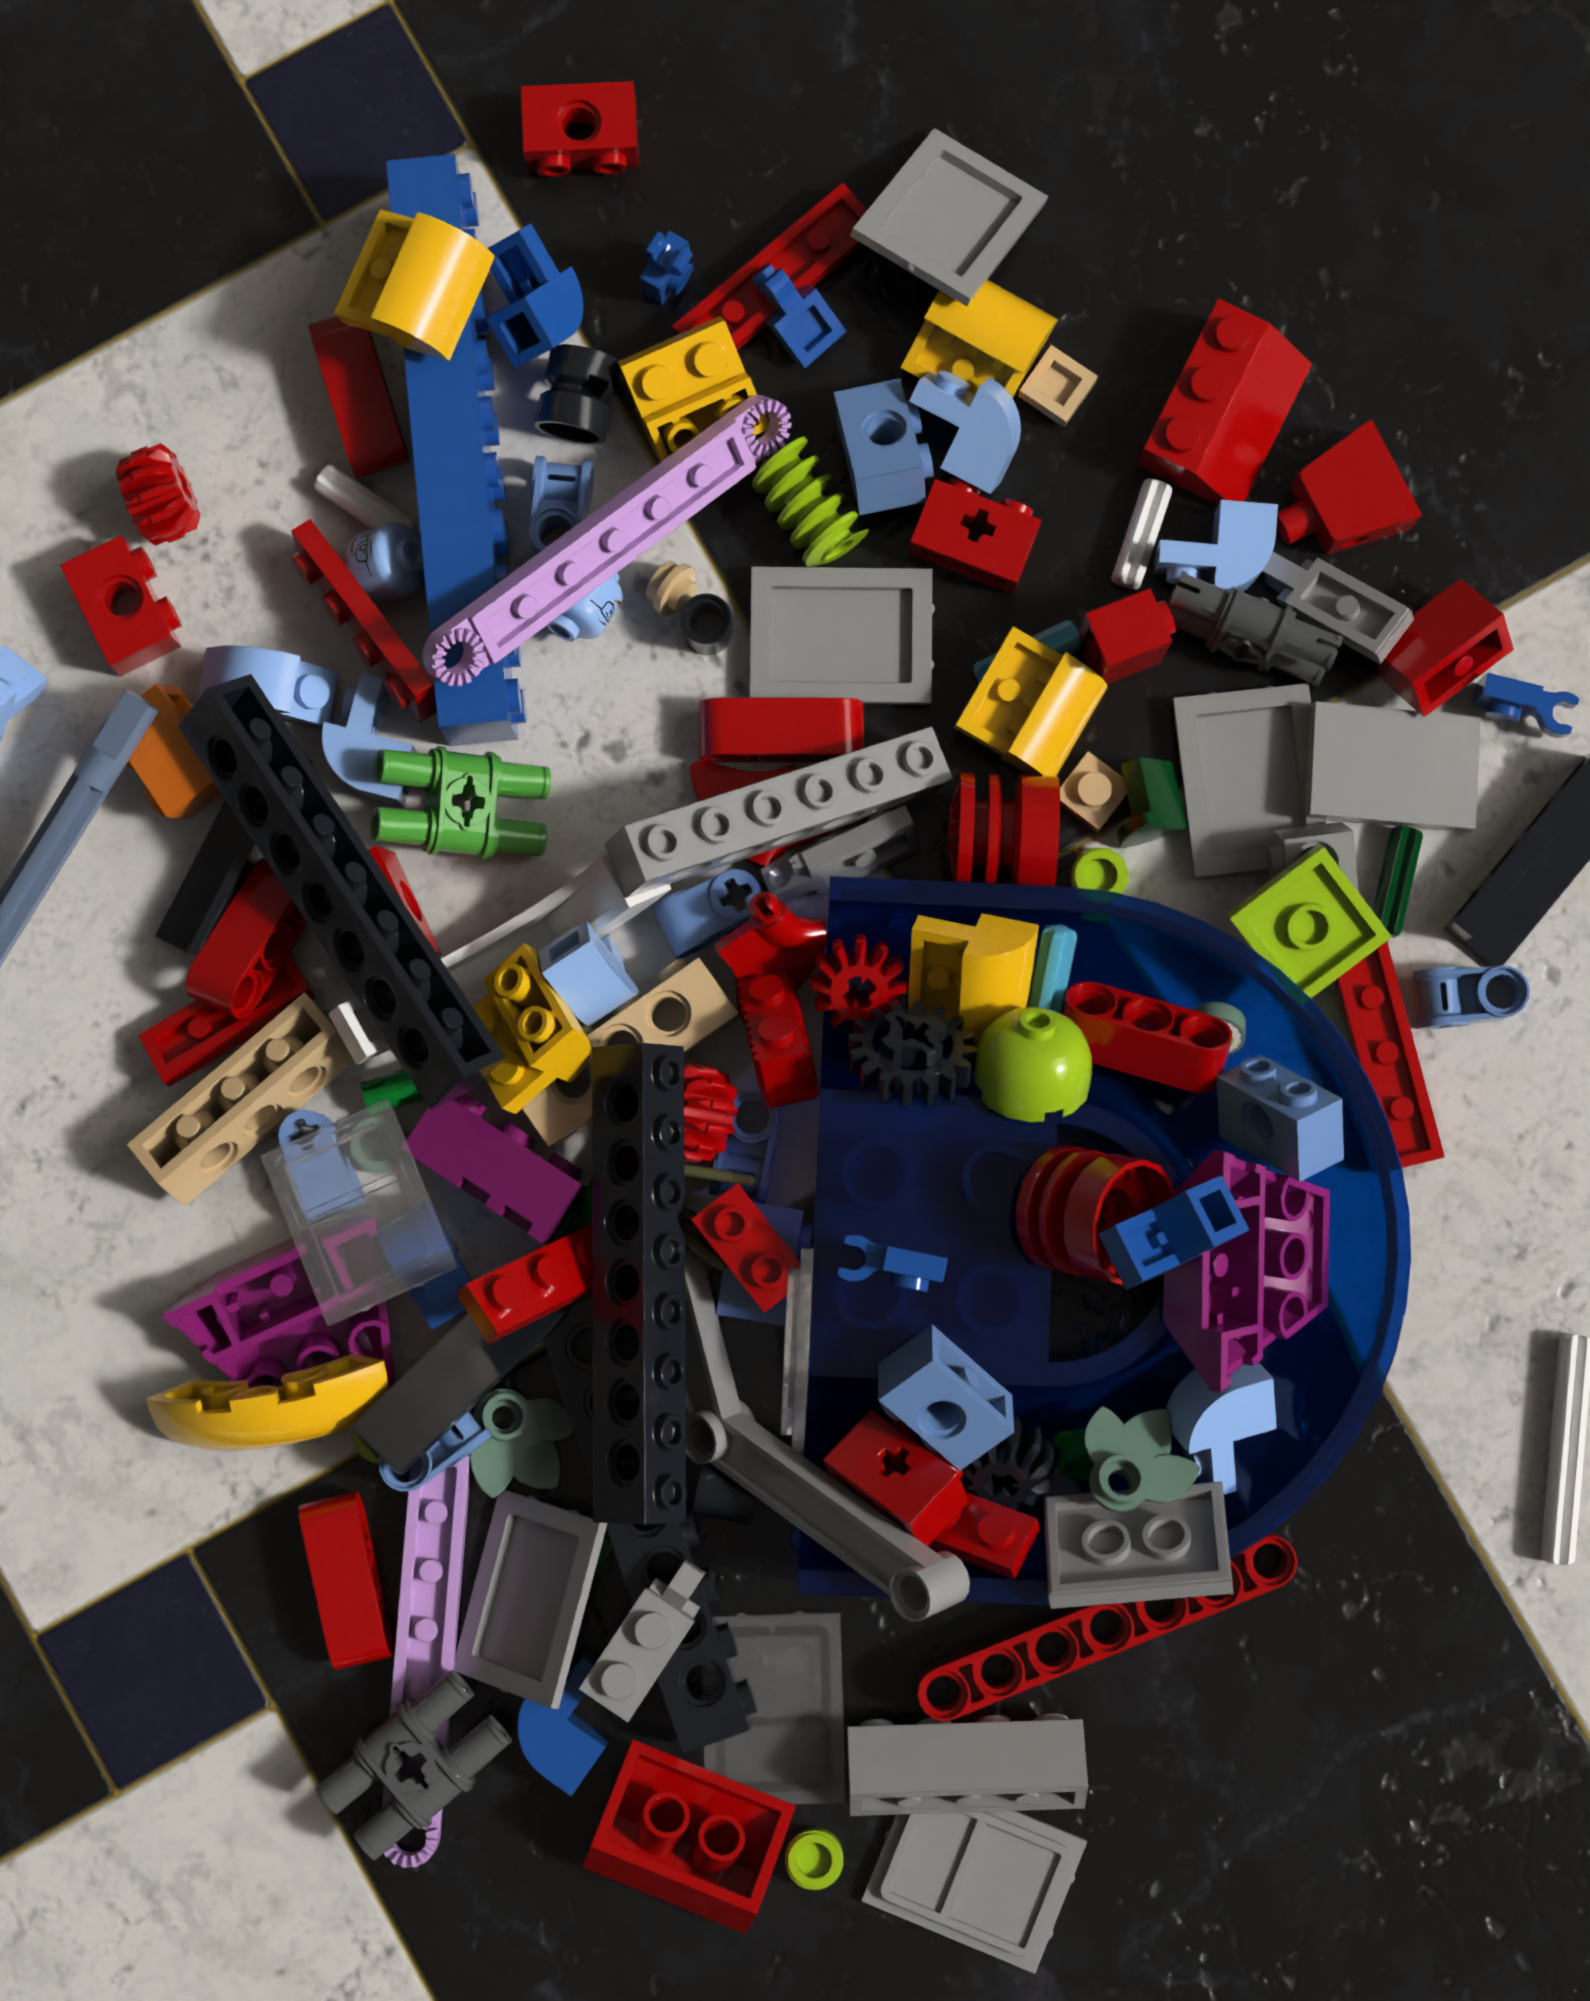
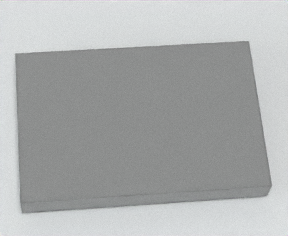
M1315 701L1310 705L1304 817L1462 832L1475 830L1481 717L1433 712L1423 717L1417 711Z
M1222 1481L1195 1483L1181 1497L1170 1503L1160 1504L1143 1501L1137 1508L1125 1513H1116L1104 1509L1095 1501L1091 1493L1043 1497L1048 1595L1051 1609L1234 1594ZM1116 1490L1115 1492L1124 1493L1127 1490Z

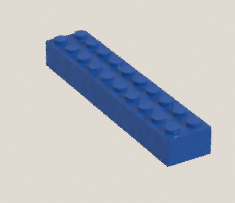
M455 154L386 161L390 210L392 213L415 218L417 212L442 220L477 240L475 228L470 229V227L480 226L476 192H473L470 173H460ZM482 288L450 361L403 348L430 635L434 630L509 575L508 566L502 565L501 557L511 556L509 529L507 522H504L502 508L496 509V501L506 500L502 466H499L497 452H491V446L500 445L497 411L493 409L492 397L486 396L485 391L495 390L492 357L488 356L486 340H480V336H490V325L486 320L488 309L486 301H483ZM455 640L456 644H449L451 647L449 650L445 648L444 651L447 654L442 656V658L445 659L443 664L447 669L454 667L461 660L464 651L462 642ZM520 646L496 664H489L479 672L477 677L473 676L471 678L472 682L468 684L464 682L462 686L453 685L452 687L434 678L438 727L450 746L518 740L517 724L527 723L524 691L520 689L518 678H512V668L521 667Z

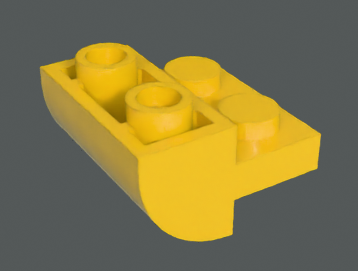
M380 209L334 314L345 324L392 337L403 348L450 361L495 256L478 240L442 220L417 212L415 218H410Z
M989 280L984 283L968 306L939 291L924 317L926 320L900 368L920 379L928 372L936 375L939 371L952 373L965 380L970 385L968 391L976 394L979 386L991 377L1001 384L1013 399L1026 374L1032 369L1058 319Z
M721 316L617 362L636 406L637 415L660 463L743 401L757 395L750 376L745 372L726 322ZM759 413L760 418L754 419L757 423L752 425V428H755V432H752V434L757 435L768 429L769 423L765 414Z
M1013 626L954 728L1002 756L1001 760L1027 775L1057 776L1108 686L1096 672L1067 652L1061 655Z
M981 913L975 927L918 915L911 934L908 1009H912L915 1001H922L924 1011L932 1012L939 1006L945 1007V1019L949 1020L961 1016L964 1019L963 1031H974V1047L978 1048L982 1033L1001 1014L1017 1008H1028L1036 966L1039 925Z
M525 943L483 979L489 993L473 1006V1009L506 1057L485 1078L501 1108L514 1114L519 1112L556 1078L571 1083L582 1072L591 1053L590 1042L574 1013L541 973L538 951Z

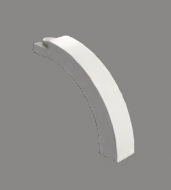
M606 854L532 907L482 937L446 955L441 960L473 1007L489 993L483 979L523 943L539 951L584 920L588 921L601 939L657 901L672 888L668 884L625 898L610 857ZM357 998L338 1005L328 1014L356 1065L384 1052L391 1051Z

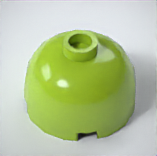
M1040 1007L1017 1008L1001 1014L982 1033L977 1048L975 1073H972L974 1087L977 1084L982 1090V1101L988 1108L1010 1119L1031 1123L1044 1122L1045 1113L1063 1109L1062 1117L1074 1113L1086 1101L1091 1084L1092 1056L1086 1037L1070 1018L1054 1010Z

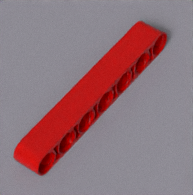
M1266 1531L1254 1532L1229 1542L1234 1594L1212 1597L1175 1598L1172 1610L1162 1618L1149 1617L1145 1612V1601L1068 1607L944 1657L924 1667L918 1675L916 1682L919 1704L924 1712L933 1719L948 1721L996 1703L1282 1587L1296 1573L1298 1563L1296 1552L1288 1541ZM1265 1544H1275L1281 1554L1280 1565L1271 1574H1258L1253 1565L1255 1552ZM1107 1609L1117 1612L1120 1618V1628L1115 1636L1107 1640H1100L1091 1635L1090 1624L1095 1614ZM1048 1632H1058L1066 1638L1067 1646L1063 1656L1052 1662L1043 1661L1038 1658L1035 1648L1039 1638ZM993 1654L1006 1655L1013 1663L1011 1675L1002 1683H990L981 1675L983 1662ZM948 1676L959 1684L958 1695L950 1704L937 1705L928 1699L926 1695L927 1687L936 1677Z

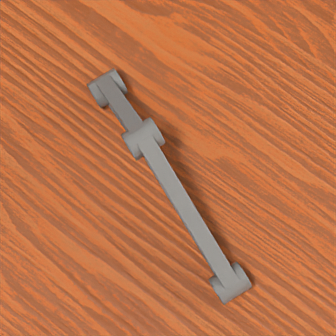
M687 1230L694 1237H696L705 1245L710 1247L709 1243L703 1237V1235L696 1231ZM685 1246L686 1455L698 1464L710 1462L888 1594L895 1610L903 1618L911 1622H919L965 1600L969 1593L970 1580L963 1562L955 1554L948 1551H933L755 1422L751 1410L738 1398L708 1281L713 1265Z

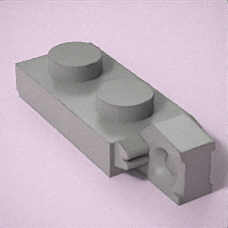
M1273 552L1262 570L1265 577L1264 583L1280 594L1277 597L1278 604L1284 608L1286 606L1292 607V611L1297 613L1296 617L1310 625L1332 634L1343 636L1342 643L1379 664L1383 662L1414 620L1412 610L1318 557L1314 562L1306 559L1300 567Z
M904 805L893 811L876 813L868 818L864 824L840 835L826 836L817 841L812 848L801 852V854L796 853L792 857L783 855L767 867L762 868L761 873L768 891L773 893L777 899L787 903L816 890L819 897L919 852L921 846L913 820Z
M685 1560L669 1585L656 1577L651 1586L645 1588L579 1690L626 1722H629L695 1622L693 1618L700 1607L689 1600V1597L705 1575V1572Z

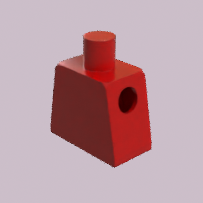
M1370 420L1296 474L1290 486L1297 503L1277 512L1276 528L1284 542L1288 545L1314 533L1322 550L1326 554H1332L1405 532L1415 525L1422 516V513L1373 420Z

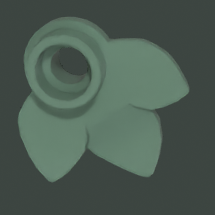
M497 1389L486 1394L476 1406L474 1420L481 1429L489 1428L493 1436L470 1454L471 1470L481 1490L489 1497L495 1498L505 1490L512 1477L532 1488L555 1489L560 1478V1459L554 1442L562 1440L573 1432L566 1408L550 1398L526 1400L521 1394L510 1389ZM497 1408H505L511 1413L512 1424L508 1429H499L494 1425L492 1415Z
M1101 1407L1090 1419L1084 1434V1447L1094 1465L1089 1475V1488L1095 1501L1104 1509L1116 1513H1125L1134 1510L1143 1501L1167 1504L1181 1497L1195 1482L1200 1471L1199 1465L1189 1459L1169 1455L1172 1433L1167 1410L1158 1409L1140 1413L1123 1424L1112 1411ZM1117 1474L1124 1477L1128 1484V1490L1124 1493L1113 1491L1108 1483L1109 1476Z

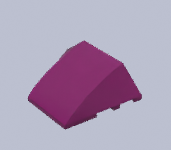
M1214 1150L1177 1189L1175 1194L1177 1196L1188 1189L1222 1175L1249 1231L1164 1273L1163 1323L1211 1391L1221 1393L1232 1384L1230 1377L1232 1373L1242 1365H1256L1263 1359V1349L1276 1338L1287 1340L1328 1307L1330 1190L1306 1181L1298 1182L1288 1175L1267 1170L1265 1166L1245 1162L1235 1158L1233 1154Z
M375 1214L321 1224L221 1270L161 1313V1317L174 1329L177 1327L201 1350L200 1354L211 1365L215 1364L232 1381L247 1380L249 1388L266 1385L282 1386L281 1377L286 1373L318 1366L352 1353L383 1360L387 1373L388 1389L396 1383Z

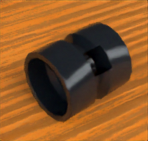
M560 344L551 349L544 376L545 382L551 388L540 394L534 427L542 433L564 441L587 445L605 443L611 417V408L605 401L615 397L621 372L617 363L619 360L607 353L579 345Z

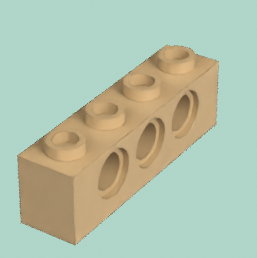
M682 957L667 966L656 975L660 985L642 997L638 993L611 1012L613 1017L594 1030L592 1025L582 1026L591 1045L590 1057L584 1067L588 1070L591 1077L588 1091L578 1098L566 1097L561 1092L560 1079L556 1078L522 1108L548 1147L551 1149L556 1148L592 1122V1047L607 1046L614 1036L629 1034L638 1043L684 1046L685 1057L740 1019L739 1013L699 957L690 964ZM666 1001H674L681 1004L686 1012L683 1024L674 1031L660 1030L653 1022L655 1009Z
M304 992L132 1139L127 1146L156 1183L186 1206L280 1126L288 1115L301 1108L351 1065L354 1060L333 1022Z

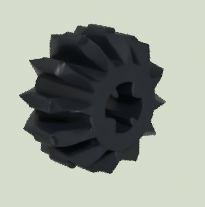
M1017 1415L1014 1418L1013 1434L962 1469L963 1476L960 1479L963 1488L969 1490L970 1494L1000 1505H1006L1018 1511L1022 1503L1029 1506H1037L1043 1493L1049 1492V1487L1054 1480L1055 1466L1053 1461L1055 1452L1053 1450V1440L1042 1437L1039 1424L1022 1425Z

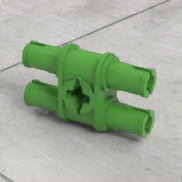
M437 746L435 749L431 748L428 754L380 749L377 752L374 770L376 783L424 788L427 793V801L424 811L375 807L370 825L371 839L373 841L420 845L422 851L427 852L429 855H436L439 851L476 855L479 860L491 858L495 852L542 856L544 854L547 843L546 825L544 823L498 818L496 814V799L498 796L546 799L551 785L549 767L502 762L500 756L489 751L484 755L449 752L442 746ZM460 794L461 799L470 801V810L462 812L460 807L452 806V796Z

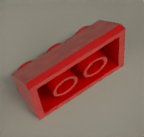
M1218 298L1142 451L1137 466L1216 505L1221 500L1245 501L1312 363L1269 322Z
M633 1739L582 1868L745 1934L758 1914L796 1805Z

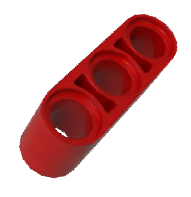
M337 316L308 324L316 356L355 479L410 463L371 331L345 324Z
M710 698L699 702V759L703 761L720 763H820L864 749V702L859 699Z
M264 857L253 867L193 961L185 981L188 996L237 1019L247 1017L256 1008L308 925Z
M1079 982L1067 990L1062 1015L1070 1018L1083 1032L1090 1048L1092 1063L1190 1092L1205 1093L1217 1089L1216 1076L1225 1071L1232 1040V1031L1229 1025L1222 1019L1097 982Z
M353 1491L300 1504L299 1519L325 1642L334 1670L393 1657L394 1646L366 1513L359 1492Z

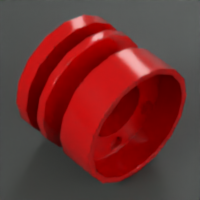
M959 772L958 785L951 803H949L946 857L953 876L954 892L969 893L972 867L982 868L983 894H992L998 869L1001 868L1010 869L1014 895L1053 896L1057 872L1060 828V784L1058 776L1020 775L1013 800H1002L1001 785L997 773H988L985 799L975 798L974 772Z
M1070 1145L1051 1148L1033 1163L1022 1182L1016 1205L1017 1233L1023 1251L1035 1265L1124 1286L1098 1234L1118 1223L1153 1209L1175 1197L1176 1194L1170 1177L1160 1165L1150 1161L1118 1154L1107 1155L1096 1150H1085Z

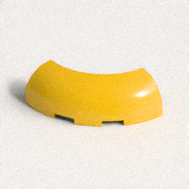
M352 1353L318 1366L286 1373L281 1377L282 1386L279 1387L266 1385L249 1388L247 1380L210 1381L196 1378L146 1398L157 1428L173 1442L207 1450L237 1451L288 1445L347 1430L389 1389L383 1360Z

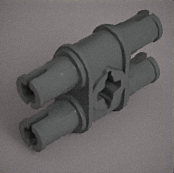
M1181 572L1167 602L1176 629L1206 640L1205 647L1210 648L1209 651L1212 653L1219 650L1236 661L1256 665V671L1262 672L1264 670L1268 672L1272 667L1311 683L1314 687L1319 686L1325 671L1330 670L1338 651L1336 650L1341 646L1343 636L1332 634L1295 618L1297 613L1292 611V607L1286 606L1283 609L1275 606L1263 597L1258 598L1244 593V588L1238 586V588L1232 586L1230 591L1190 576L1187 572Z
M455 1670L448 1672L413 1703L410 1700L399 1702L396 1705L397 1711L366 1738L359 1737L355 1741L356 1745L353 1746L354 1754L316 1787L319 1797L335 1814H339L376 1781L384 1783L391 1791L392 1800L353 1834L362 1850L373 1860L378 1859L414 1827L418 1829L428 1828L432 1824L431 1818L462 1791L469 1792L475 1783L474 1775L512 1742L507 1731L492 1715H489L452 1748L443 1746L436 1738V1729L474 1696L471 1688ZM403 1751L410 1757L415 1756L419 1752L425 1757L426 1762L421 1767L425 1778L418 1772L410 1776L404 1773L402 1767L406 1764L407 1758Z

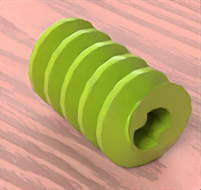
M805 436L784 445L765 460L754 477L752 486L757 493L765 494L769 492L764 502L770 512L782 511L777 520L782 530L795 529L790 537L791 544L797 549L808 547L802 559L807 567H816L834 561L849 552L867 535L869 530L865 529L855 533L850 532L849 528L858 518V514L855 510L841 515L837 513L836 510L845 500L846 496L843 492L826 497L824 491L832 482L833 477L828 473L813 478L811 473L819 464L820 458L818 455H814L802 460L798 455L808 443Z

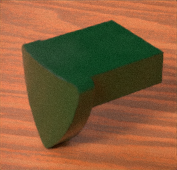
M1138 757L1121 764L1133 818L1125 822L1117 830L1120 848L1151 842L1188 828L1171 761Z

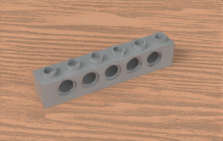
M929 727L625 825L605 843V847L624 896L628 898L869 818L882 811H890L927 799L951 782L953 778L933 727Z

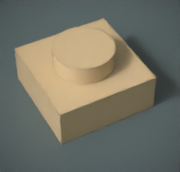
M1051 345L1019 390L1018 397L1065 427L1096 383L1098 376Z
M1088 751L1060 787V805L1098 833L1127 795L1124 778Z

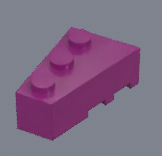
M463 1094L432 1110L428 1107L401 1147V1150L456 1187L461 1188L484 1203L486 1207L498 1215L504 1216L527 1231V1234L538 1242L547 1245L552 1243L587 1186L577 1180L583 1170L553 1152L548 1161L529 1149L535 1139L508 1121H505L499 1130L481 1118L486 1107L467 1094Z

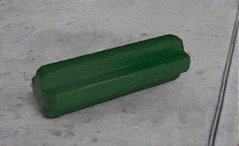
M1395 826L1390 831L1373 906V912L1392 938H1396L1402 932L1423 839L1421 831L1408 826Z

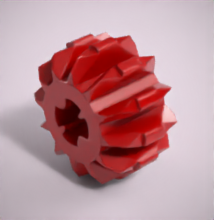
M160 443L150 448L145 446L131 452L130 456L119 460L115 474L119 482L118 489L123 496L124 506L131 515L132 523L137 525L142 537L156 546L167 541L168 543L186 537V533L197 529L200 520V512L197 507L198 501L192 491V484L188 481L184 467L179 464L176 454Z
M859 933L855 937V948L849 949L843 940L837 938L832 943L834 956L820 953L816 957L815 965L820 972L810 976V989L819 993L814 1000V1007L818 1012L832 1010L830 1025L834 1029L841 1026L846 1019L852 1020L854 1032L855 1021L857 1019L868 1020L870 1018V1009L876 1007L883 1012L889 1013L891 1012V1003L894 1001H898L903 1007V1002L898 996L909 991V979L899 975L904 969V960L901 956L887 957L889 944L884 939L877 942L872 949L866 948V936ZM857 976L861 977V983L863 984L867 978L869 979V988L857 991V984H855L851 989L849 988V979Z
M693 1063L684 1065L685 1161L695 1163L700 1161L711 1162L717 1153L725 1151L728 1134L735 1132L732 1123L734 1116L739 1112V1109L734 1107L733 1103L737 1095V1088L730 1085L727 1073L720 1072L714 1067Z

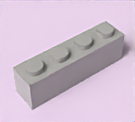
M1044 1714L1036 1717L1034 1721L1010 1722V1719L1007 1717L992 1715L979 1718L975 1723H952L950 1720L941 1721L926 1718L919 1721L917 1725H894L888 1720L872 1719L862 1722L859 1726L847 1727L850 1816L1085 1809L1088 1777L1083 1719L1069 1720L1067 1716L1062 1714Z

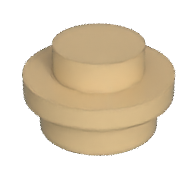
M668 561L654 573L647 586L646 598L653 602V608L657 613L666 617L675 611L677 613L682 612L687 601L697 593L695 569L685 563L677 565L673 561Z

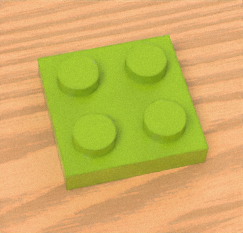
M1320 843L1226 914L1298 1008L1392 938L1375 913Z

